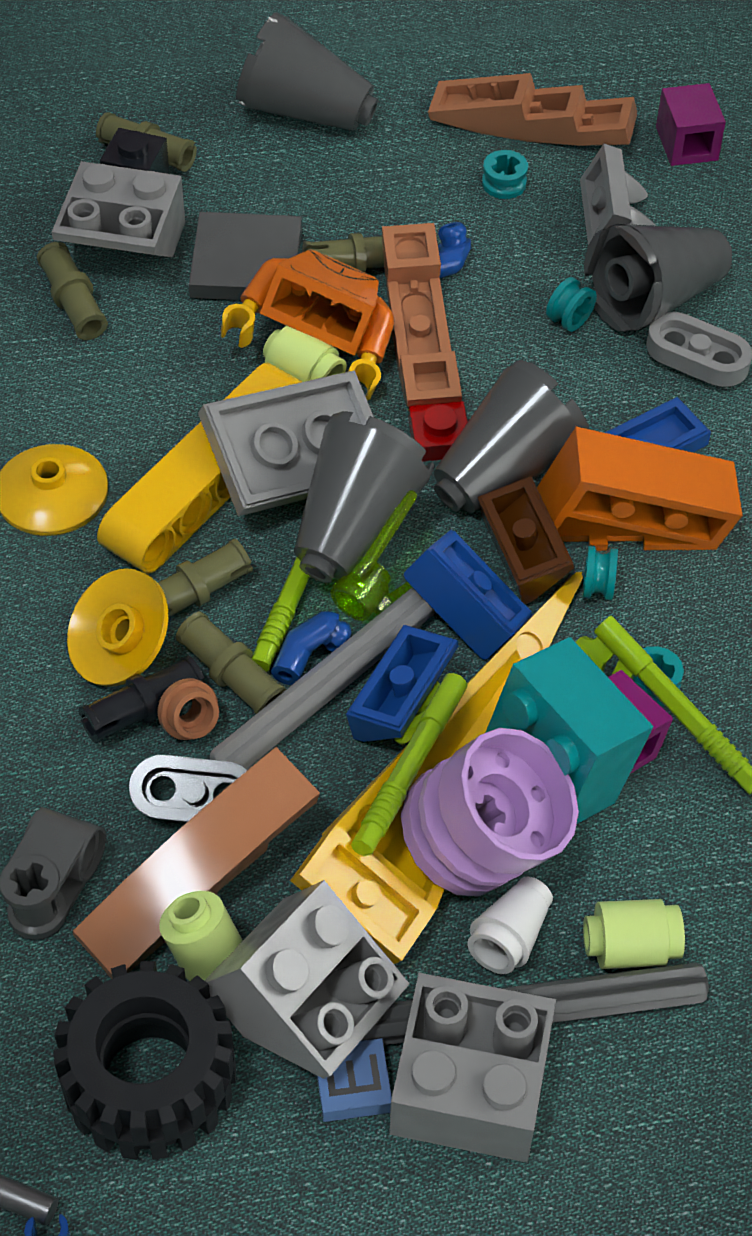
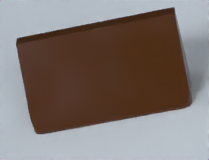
M531 476L477 497L485 526L519 599L525 605L537 599L574 569V563Z

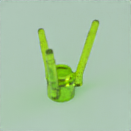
M410 490L407 492L363 559L348 575L342 576L332 586L330 595L335 605L355 620L366 621L373 612L378 616L412 588L408 582H405L389 593L388 584L391 582V577L377 560L416 501L417 493Z

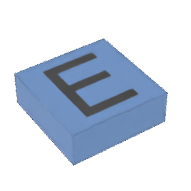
M382 1038L360 1041L331 1076L326 1078L317 1076L323 1122L390 1113L392 1096Z

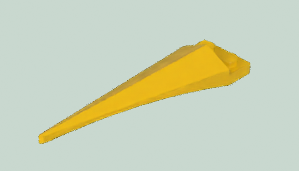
M576 572L570 576L467 683L466 691L443 732L437 737L412 784L420 775L434 768L439 762L452 757L457 750L486 732L512 665L550 646L583 579L582 572ZM405 748L322 833L321 839L290 880L300 890L325 880L393 964L404 959L437 910L444 888L434 884L416 865L404 841L401 821L403 803L385 836L380 839L373 854L362 856L353 850L351 843L361 827L362 820L382 785L390 777Z

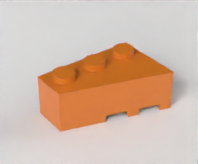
M577 426L537 486L562 541L588 542V545L596 546L597 551H607L608 541H642L643 550H716L743 516L735 463L733 461Z

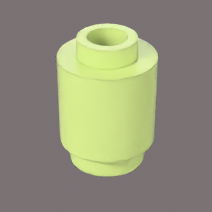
M285 326L282 330H275L268 337L263 348L265 363L268 362L302 382L346 372V361L339 357V352L336 348L289 326Z
M194 891L177 897L165 909L160 918V933L179 967L185 969V976L189 981L197 975L205 981L243 941L220 897L209 891Z
M662 899L597 902L594 916L584 917L583 938L585 952L587 956H597L601 969L661 967L667 965L668 959L683 958L685 930L679 905H664Z

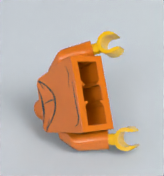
M307 250L291 258H272L262 264L240 297L242 304H232L224 309L221 338H224L227 331L231 328H241L238 346L241 348L248 346L253 339L255 313H260L354 356L357 353L360 359L351 364L348 372L355 370L358 380L367 388L365 397L368 401L381 379V372L376 364L381 363L394 326V315L385 301L377 296L379 280L374 276L320 252Z

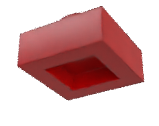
M464 401L409 406L408 421L411 438L420 443L426 450L422 462L442 460L468 422Z

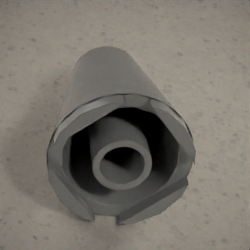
M277 12L273 13L264 23L256 37L263 42L260 44L255 55L248 53L236 92V99L240 101L239 104L252 110L355 131L359 124L368 126L379 102L378 98L372 96L374 85L290 18Z
M615 224L598 231L593 236L586 250L584 274L585 277L589 275L593 277L597 294L594 308L605 323L617 331L641 330L649 326L652 320L654 322L664 314L671 312L723 279L731 268L732 249L726 237L714 228Z
M517 360L510 367H506L434 470V476L437 481L434 490L439 499L451 510L457 512L459 509H462L468 513H473L480 509L478 496L529 476L534 479L547 472L574 428L577 426L589 429V425L575 401L571 398L564 405L552 392L559 383L535 364L524 360Z
M348 411L333 414L324 428L294 547V553L301 561L300 569L308 576L325 583H330L333 578H347L429 482L435 468L433 462L425 466L422 459L426 450L420 443L402 430L369 416L365 425L349 422L353 412Z

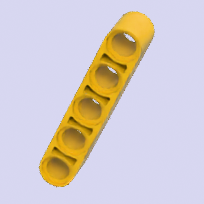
M267 362L257 367L224 400L301 383L302 381ZM201 422L108 510L99 525L97 532L99 545L145 573L149 574L160 568L230 498Z

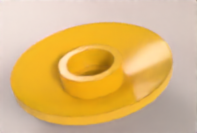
M47 444L30 448L13 457L0 471V514L10 525L25 533L54 536L77 530L93 520L102 510L107 500L108 480L103 466L93 455L74 446Z
M118 569L101 576L86 589L73 610L67 633L70 660L75 670L84 679L99 686L114 687L125 684L127 679L137 674H142L150 666L162 647L168 627V604L160 585L151 576L141 571Z

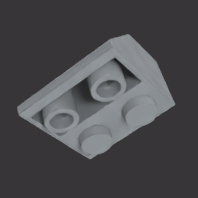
M81 161L51 232L52 239L173 257L185 225L182 177L180 175Z
M325 880L282 899L205 980L209 984L210 997L216 995L220 997L225 1006L227 1018L244 1038L321 1078H326L333 1074L410 984Z
M418 973L391 1099L389 1135L528 1163L556 999Z

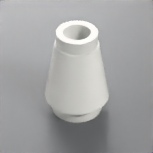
M523 877L471 923L468 949L480 965L494 973L508 974L514 968L522 967L527 963L548 908L553 901L549 888L536 878Z

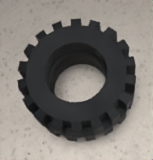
M140 961V971L127 973L125 964L111 968L112 979L103 983L96 976L84 985L87 997L83 1000L73 996L65 1007L68 1022L58 1021L54 1035L58 1049L53 1050V1055L68 1112H72L77 1128L84 1136L92 1132L94 1143L97 1147L109 1152L113 1145L117 1143L119 1144L122 1158L134 1160L138 1159L140 1149H150L153 1160L167 1158L166 1146L178 1143L182 1152L195 1146L194 1132L200 1128L209 1135L219 1124L217 1109L228 1110L233 1098L231 1084L236 1083V1063L231 1023L227 1021L226 1009L220 997L216 995L210 998L209 984L198 975L190 982H186L185 969L170 964L166 973L157 972L156 961ZM144 1038L166 1039L179 1045L186 1052L183 1060L174 1071L164 1078L149 1083L125 1082L107 1071L112 1059L122 1048Z

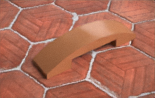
M434 223L382 226L388 305L394 315L392 335L406 406L462 401V392L455 351H451L440 282L441 262Z

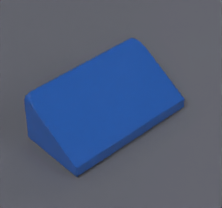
M452 529L430 546L403 575L405 580L483 660L488 659L533 615L532 611Z
M403 625L346 713L353 738L365 742L402 737L459 647L458 640Z

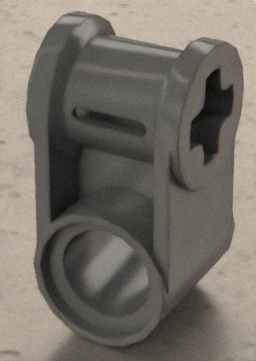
M41 807L35 812L25 830L23 839L0 875V892L8 904V921L16 934L26 939L38 940L55 934L64 925L66 917L84 885L92 878L101 862L106 844V830L104 827L46 807Z

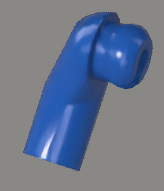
M460 222L448 223L439 229L438 235L441 243L438 245L441 262L440 278L456 274L460 271L471 250V239L466 237V227Z
M321 611L287 633L271 674L279 682L293 685L302 677L311 653L322 644L331 652L336 650L351 637L350 625L339 620L338 613Z

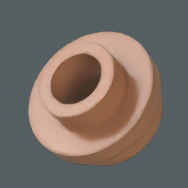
M186 678L173 683L163 693L158 704V719L162 728L172 737L180 740L204 737L215 727L219 717V706L215 692L206 683L194 678ZM192 699V707L189 712L179 716L184 704Z

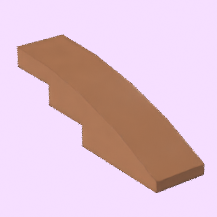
M531 73L438 81L428 110L429 118L432 121L480 134L526 142L576 146L629 145L638 113L634 97L586 101L583 85L535 89Z
M275 747L224 789L132 872L73 930V936L111 979V968L125 964L127 973H129L140 964V961H144L165 943L159 929L160 918L165 909L177 897L194 891H209L217 895L220 889L267 851L268 844L273 838L316 804L320 792Z

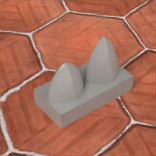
M603 144L580 178L588 245L595 233L615 224L657 226L642 212L630 206V204L646 199L648 193L633 176L625 171L622 149Z

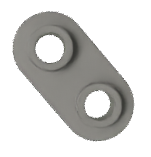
M668 312L654 322L652 320L650 323L646 347L648 353L656 361L721 387L737 385L748 376L752 361V348L742 337L679 312Z

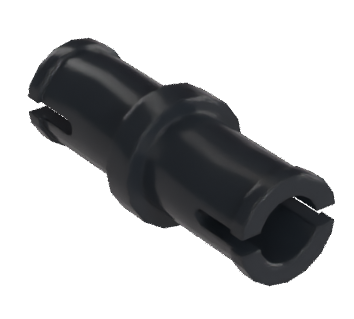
M188 655L182 658L181 661L145 678L137 674L125 681L124 688L89 705L85 704L79 707V715L83 718L81 719L82 725L90 739L94 743H98L103 738L140 720L148 724L158 719V704L169 686L186 678L202 680L204 679L203 673L197 662Z

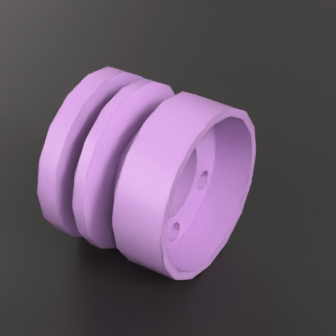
M497 728L479 735L457 750L452 757L439 762L434 768L420 775L407 791L401 811L404 841L416 865L434 884L456 895L481 896L501 887L508 881L522 875L523 872L561 853L575 835L579 810L575 786L569 774L566 776L563 774L549 747L544 742L522 730Z

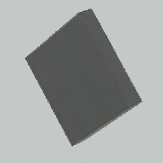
M199 212L189 279L190 298L241 300L242 293L262 264L272 258H291L300 254L302 216Z

